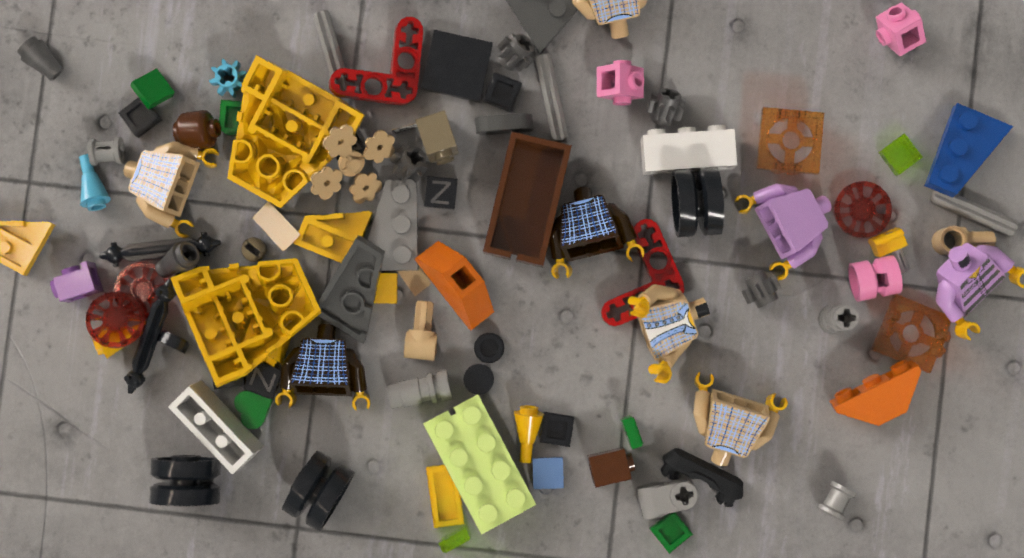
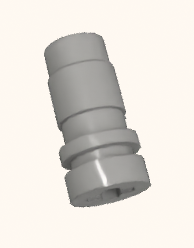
M827 305L819 313V326L828 334H842L857 326L859 323V313L854 307L849 305ZM838 316L842 317V321H838Z
M447 370L437 371V375L427 373V377H417L387 385L391 408H405L432 401L434 404L438 403V399H442V402L453 400Z

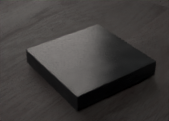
M434 30L421 90L480 103L493 42Z

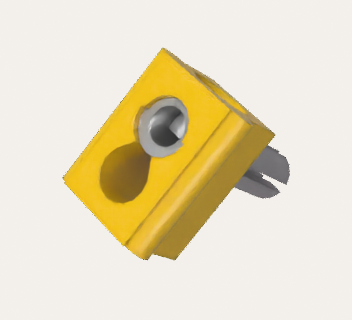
M895 227L868 239L874 256L882 257L891 253L897 259L901 273L909 271V266L903 253V247L908 246L901 228Z

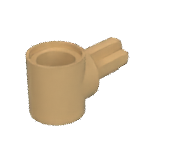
M958 226L940 229L932 237V247L940 255H948L951 250L944 242L946 233H950L954 237V247L962 246L964 243H970L974 247L980 244L995 246L996 244L995 233L992 231H968L966 227Z
M416 302L413 330L408 329L406 331L404 358L435 361L437 333L431 331L433 302Z

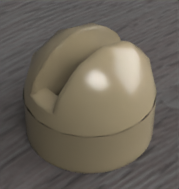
M251 237L243 242L241 252L248 261L258 262L266 256L267 247L261 239ZM249 243L260 251L257 256L246 248Z

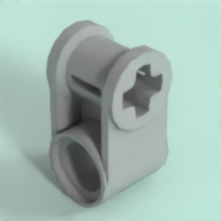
M685 478L649 483L636 488L643 519L658 518L669 513L688 510L698 500L696 487L690 480ZM681 487L691 491V493L686 495L687 499L684 501L679 496H675L680 493L679 488Z

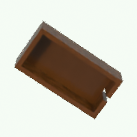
M511 132L483 249L484 254L511 260V256L516 255V262L543 268L572 145Z

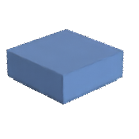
M563 457L532 458L533 489L564 488Z

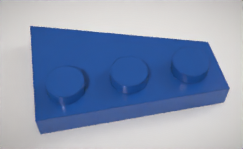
M959 103L954 105L924 186L953 198L1013 126Z

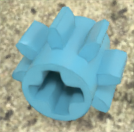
M222 59L221 66L218 68L211 67L215 73V78L209 80V82L213 86L220 85L217 93L221 96L228 91L235 98L237 95L236 91L242 87L243 78H245L247 72H238L241 64L237 60L232 65H229L225 59ZM225 75H233L235 77L233 82L225 81Z

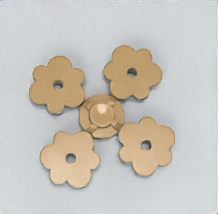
M346 124L340 128H331L330 135L323 139L322 145L328 150V154L331 157L340 155L338 159L340 170H332L331 167L326 166L321 172L313 173L310 178L313 184L311 187L312 194L319 195L323 200L329 199L333 192H338L341 189L339 182L342 180L343 175L348 177L355 176L354 184L349 187L355 203L361 204L365 200H374L375 193L382 189V182L377 179V175L374 172H370L367 175L360 172L364 167L365 159L381 163L384 158H390L395 152L393 146L395 138L392 135H387L384 130L376 131L373 137L366 139V148L362 155L352 150V146L357 142V138L353 135L354 131L350 125Z

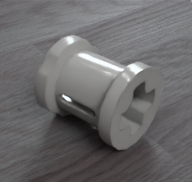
M115 137L114 140L97 141L95 138L89 139L87 151L89 162L92 166H97L99 162L124 164L125 145L122 137Z
M831 481V489L824 503H820L818 508L843 521L845 517L843 513L850 499L855 498L857 493Z

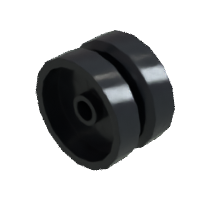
M701 168L697 174L696 183L689 169L674 170L671 178V202L677 238L693 237L697 231L698 222L705 236L722 234L724 198L718 168Z
M316 451L306 466L302 468L282 506L283 511L296 518L305 511L309 503L312 504L306 516V524L318 532L322 530L331 517L355 474L354 471L344 465H340L333 470L328 479L325 478L332 463L331 458L320 451Z
M172 455L171 457L152 458L150 474L157 479L170 480V482H160L150 487V503L163 506H203L220 503V487L215 483L200 482V480L213 479L219 476L221 462L217 458L201 457L200 455Z

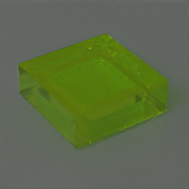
M905 133L878 152L895 176L900 175L923 158Z
M467 525L441 538L438 544L442 552L447 553L469 541L471 532Z

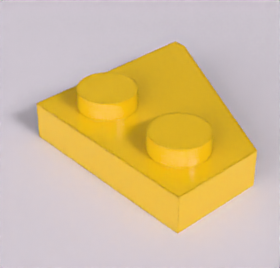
M362 211L355 213H332L330 215H307L304 217L298 231L300 236L293 244L341 263L357 236L364 237L373 213Z
M0 220V263L27 276L53 231L55 224L45 221Z

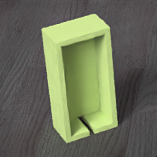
M477 394L452 407L455 414L450 415L447 410L422 424L482 535L530 509L536 503Z

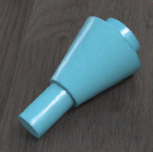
M88 154L81 155L79 161L83 175L81 176L80 206L87 208L89 211L101 210L106 207L111 198L98 174L95 172L94 166L90 164Z

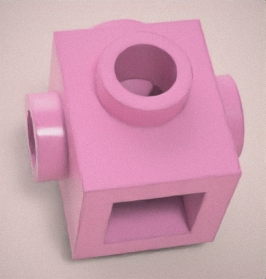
M902 2L875 17L878 30H876L877 39L883 46L887 45L899 56L926 42L921 16L916 10L909 9Z
M629 60L613 61V64L597 67V97L613 100V105L618 106L631 105V100L644 98V68L632 66Z

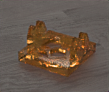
M763 107L761 109L756 169L771 170L774 174H819L824 113ZM787 120V129L782 131L781 134L769 133L775 123ZM803 122L812 133V137H803L802 133L797 129V123ZM794 132L798 135L800 142L797 148L789 149L784 146L782 139L785 133ZM768 143L779 144L780 148L785 151L784 163L771 154ZM801 147H812L811 152L804 160L794 164L796 151Z
M895 294L891 299L871 350L896 361L913 360L919 365L921 371L931 373L936 358H940L946 352V348L943 345L951 339V333L948 332L951 322L944 313ZM914 311L910 322H905L904 324L897 323L900 320L901 313ZM924 315L933 324L935 338L923 332L920 324ZM908 325H914L919 331V337L914 342H908L903 337V330ZM894 332L898 333L899 339L902 342L899 351L894 348L890 341V337ZM922 343L930 346V349L922 355L908 356L913 345Z

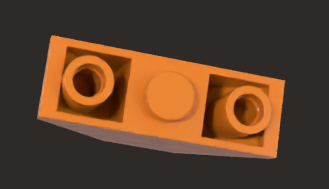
M437 241L414 259L470 331L494 313L485 281L465 256Z
M901 360L890 367L891 370L882 375L873 374L862 381V385L854 389L848 387L838 391L834 395L835 398L829 402L838 414L880 426L908 411L921 374L919 365L913 360Z

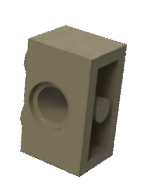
M445 110L416 119L415 121L430 163L436 162L437 165H443L454 161V155L459 154Z

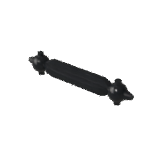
M201 232V236L197 240L190 237L133 243L128 244L124 248L117 246V242H113L107 251L99 254V258L113 263V267H119V263L123 259L130 262L161 259L175 243L185 241L194 244L203 253V256L206 257L210 256L209 252L215 247L221 245V241L212 239L207 235V232Z
M170 278L167 279L164 285L159 286L155 290L158 299L152 304L132 360V370L124 377L128 385L129 394H132L146 380L143 372L148 369L168 314V302L176 296Z

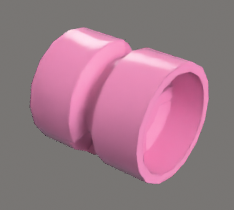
M893 255L875 258L873 264L865 260L850 263L848 266L850 288L857 302L875 299L877 293L885 297L902 292L901 270L897 259Z

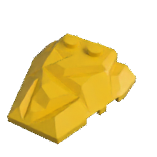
M256 55L242 82L241 110L237 113L236 121L239 123L236 140H233L227 179L282 208L310 182L313 173L321 171L334 158L328 154V150L322 145L323 139L330 135L331 128H340L347 124L353 128V135H355L365 114L296 73Z
M297 258L258 261L257 265L239 266V263L229 264L228 268L210 269V266H199L170 278L216 388L249 374L255 367L321 314V309Z

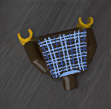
M580 187L574 191L575 201L564 203L561 206V215L556 218L549 240L552 259L556 260V264L553 265L551 270L554 278H559L558 268L560 266L565 267L567 278L572 275V267L567 262L623 249V243H626L628 247L626 250L628 260L633 262L629 255V251L633 247L639 248L642 257H644V249L635 242L637 236L629 216L615 203H606L603 195L592 196L590 188Z
M331 324L318 325L317 338H303L300 346L294 348L283 361L279 385L282 391L275 398V403L278 406L282 404L283 395L289 397L290 408L297 401L296 394L352 397L353 391L355 392L352 400L353 409L357 411L356 400L358 398H364L367 401V409H369L371 400L369 395L364 392L367 390L365 368L353 349L347 348L346 340L335 339V326Z

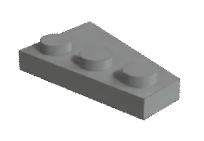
M407 179L405 182H402V180L385 181L367 239L385 251L381 271H419V265L414 260L418 256L417 182L415 183L412 179Z

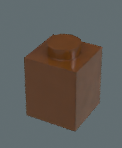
M623 447L587 455L595 488L632 479L630 472L635 471L633 457L631 453L626 454Z

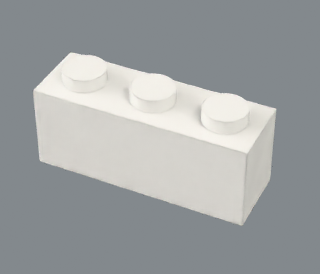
M726 125L708 126V131H696V127H682L677 129L678 133H666L665 129L648 130L647 135H643L640 139L643 175L670 174L674 170L689 169L691 172H699L701 168L717 167L718 170H729L737 166L735 129H726Z
M202 380L186 388L168 406L232 475L245 466L264 447Z

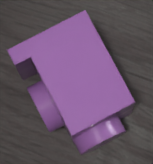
M84 261L80 263L82 269H80V266H72L61 270L62 275L54 277L50 282L54 296L59 298L60 302L70 303L104 292L95 263Z

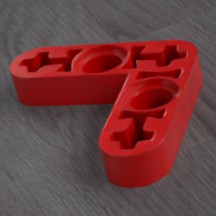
M405 17L396 25L390 74L340 68L330 76L328 83L331 92L335 96L393 105H407L411 103L418 92L423 41V26L421 22L414 17ZM410 24L411 29L416 31V34L411 36L409 46L399 47V43L401 45L406 43V33L401 32V29ZM402 53L410 54L414 59L413 67L410 69L400 67L398 56ZM341 75L346 76V81L356 83L357 77H361L359 93L354 92L357 86L349 85L344 91L340 90V85L335 84V80H339ZM369 79H376L381 84V92L377 95L369 94L365 89V82ZM387 81H391L390 88H399L404 83L406 89L410 90L411 94H407L403 99L400 98L399 92L391 91L389 97H385L388 88Z
M643 219L634 226L637 236L635 239L636 244H639L642 248L649 246L645 237L639 238L638 233L642 231L641 226L645 225L647 229L652 228L654 230V233L650 235L652 243L655 244L659 241L661 247L652 248L647 253L644 252V257H642L640 249L637 248L651 282L604 303L601 308V318L609 326H619L637 318L633 315L629 316V310L619 314V321H615L613 317L608 319L606 313L610 311L609 305L614 304L616 308L624 306L626 304L622 300L623 298L635 297L637 293L645 291L653 284L666 286L665 281L669 280L671 284L676 283L678 289L684 294L683 280L662 232L653 220ZM660 252L665 255L667 262L663 269H654L650 265L649 260L653 253ZM629 304V307H630V308L632 309V311H633V310H634V306Z

